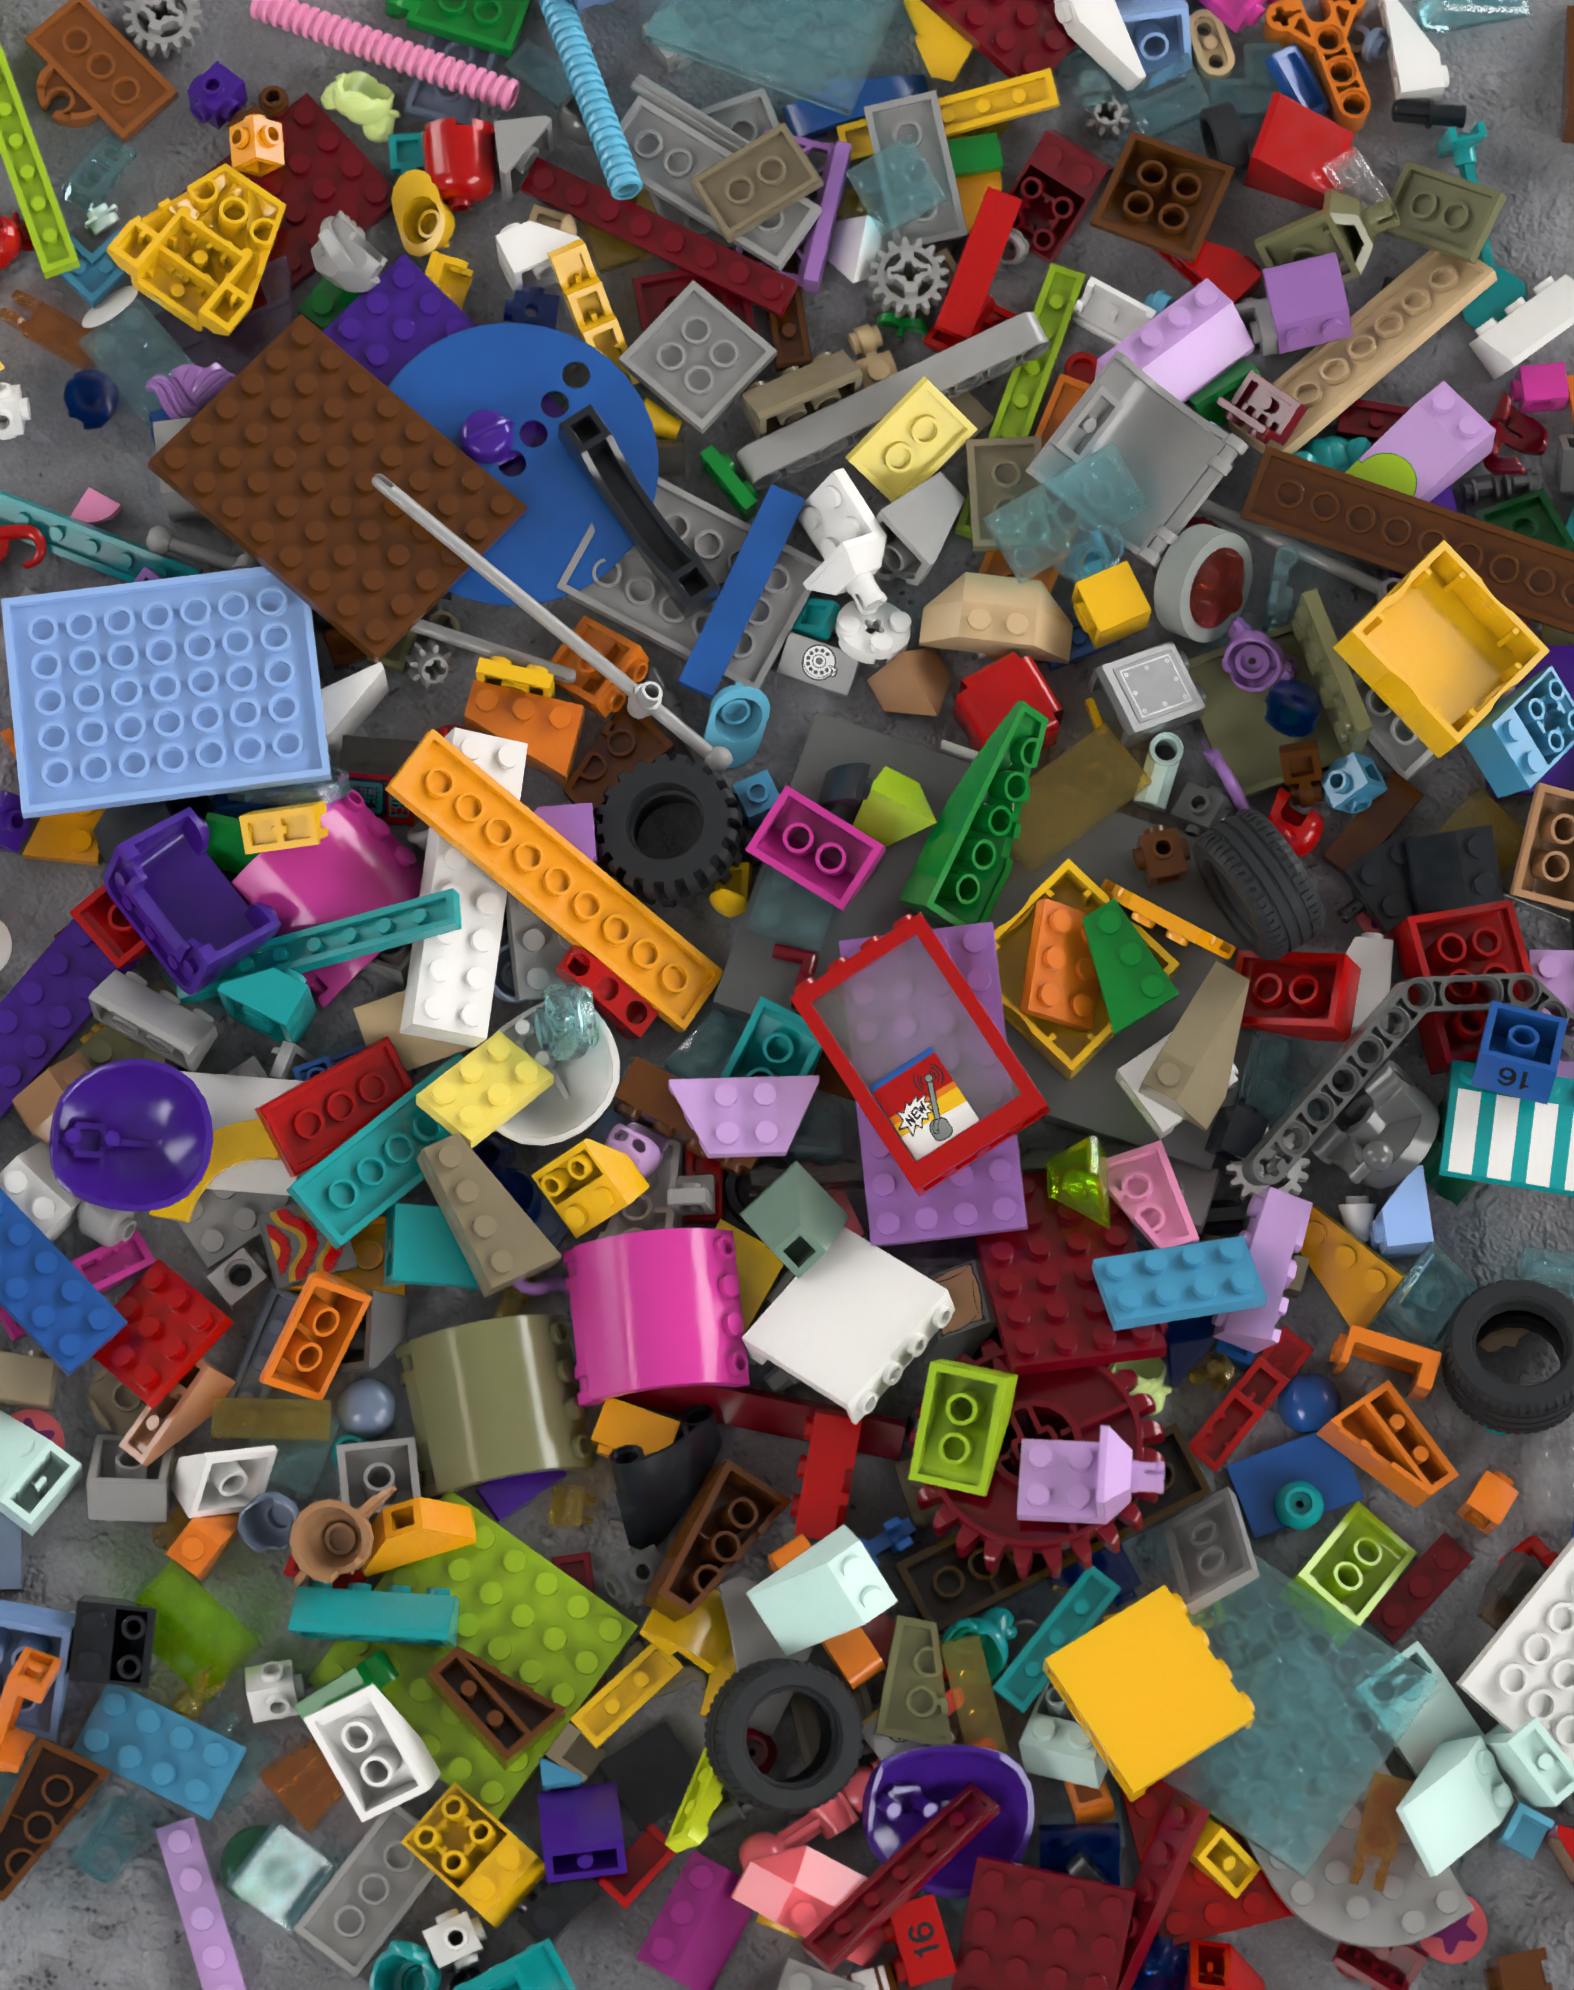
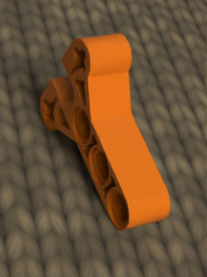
M1280 0L1271 4L1267 9L1262 28L1265 41L1270 45L1276 47L1285 46L1286 48L1296 43L1303 57L1313 65L1321 89L1331 105L1330 112L1334 122L1351 132L1361 130L1366 123L1371 101L1347 38L1352 25L1362 17L1366 0H1319L1325 17L1323 22H1315L1309 19L1301 0ZM1327 41L1332 43L1335 48L1324 49L1319 43ZM1342 74L1348 80L1338 82L1333 79L1332 75ZM1353 106L1359 109L1361 113L1349 114L1344 108Z
M803 1534L798 1535L768 1555V1567L772 1574L812 1547ZM861 1627L820 1642L852 1690L886 1669L884 1662Z

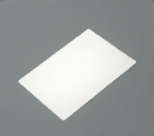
M181 1071L194 1081L206 1099L212 1118L213 1131L234 1123L260 1119L255 1108L303 1082L299 1080ZM281 1159L280 1161L256 1160L226 1169L216 1176L206 1189L291 1196L286 1190L297 1181V1176L290 1177Z

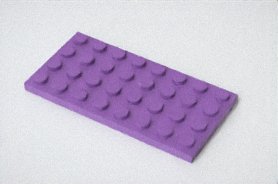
M993 922L932 929L1007 1042ZM917 935L843 982L852 1066L915 1163L917 1162L869 1089V1086L929 1047L933 1048L980 1121L1013 1100L1011 1077ZM871 937L839 941L840 957L846 956L848 959L861 951L859 948L861 944ZM856 1101L871 1246L885 1247L1028 1229L1017 1134L919 1197Z

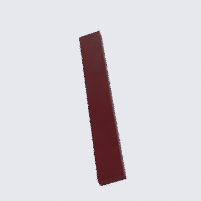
M744 1386L670 1387L614 1397L635 1406L681 1415L684 1410L691 1406L706 1404L713 1407L717 1422L720 1424L810 1442V1440L803 1439L807 1416L815 1417L817 1407L847 1412L843 1407ZM873 1413L864 1415L857 1452L899 1461L907 1421Z

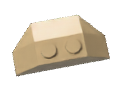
M965 572L923 607L919 646L1005 656L1014 651L1019 658L1031 656L1033 660L1069 664L1073 625L1039 580Z

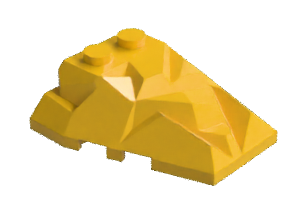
M225 163L188 185L187 191L170 201L167 198L158 203V209L143 218L138 215L130 220L109 244L106 252L120 269L131 276V284L135 289L196 331H203L207 328L214 334L229 336L251 310L286 209V204Z

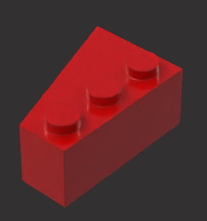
M821 1407L816 1408L815 1417L807 1416L803 1439L810 1440L808 1456L800 1454L796 1477L804 1479L801 1494H793L790 1516L797 1517L794 1535L803 1534L808 1538L822 1540L844 1525L863 1417L855 1425L851 1422L847 1412Z

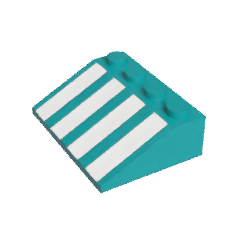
M1452 1060L1443 1097L1439 1175L1574 1197V1079L1556 1076L1548 1104L1546 1105L1471 1086L1476 1063Z

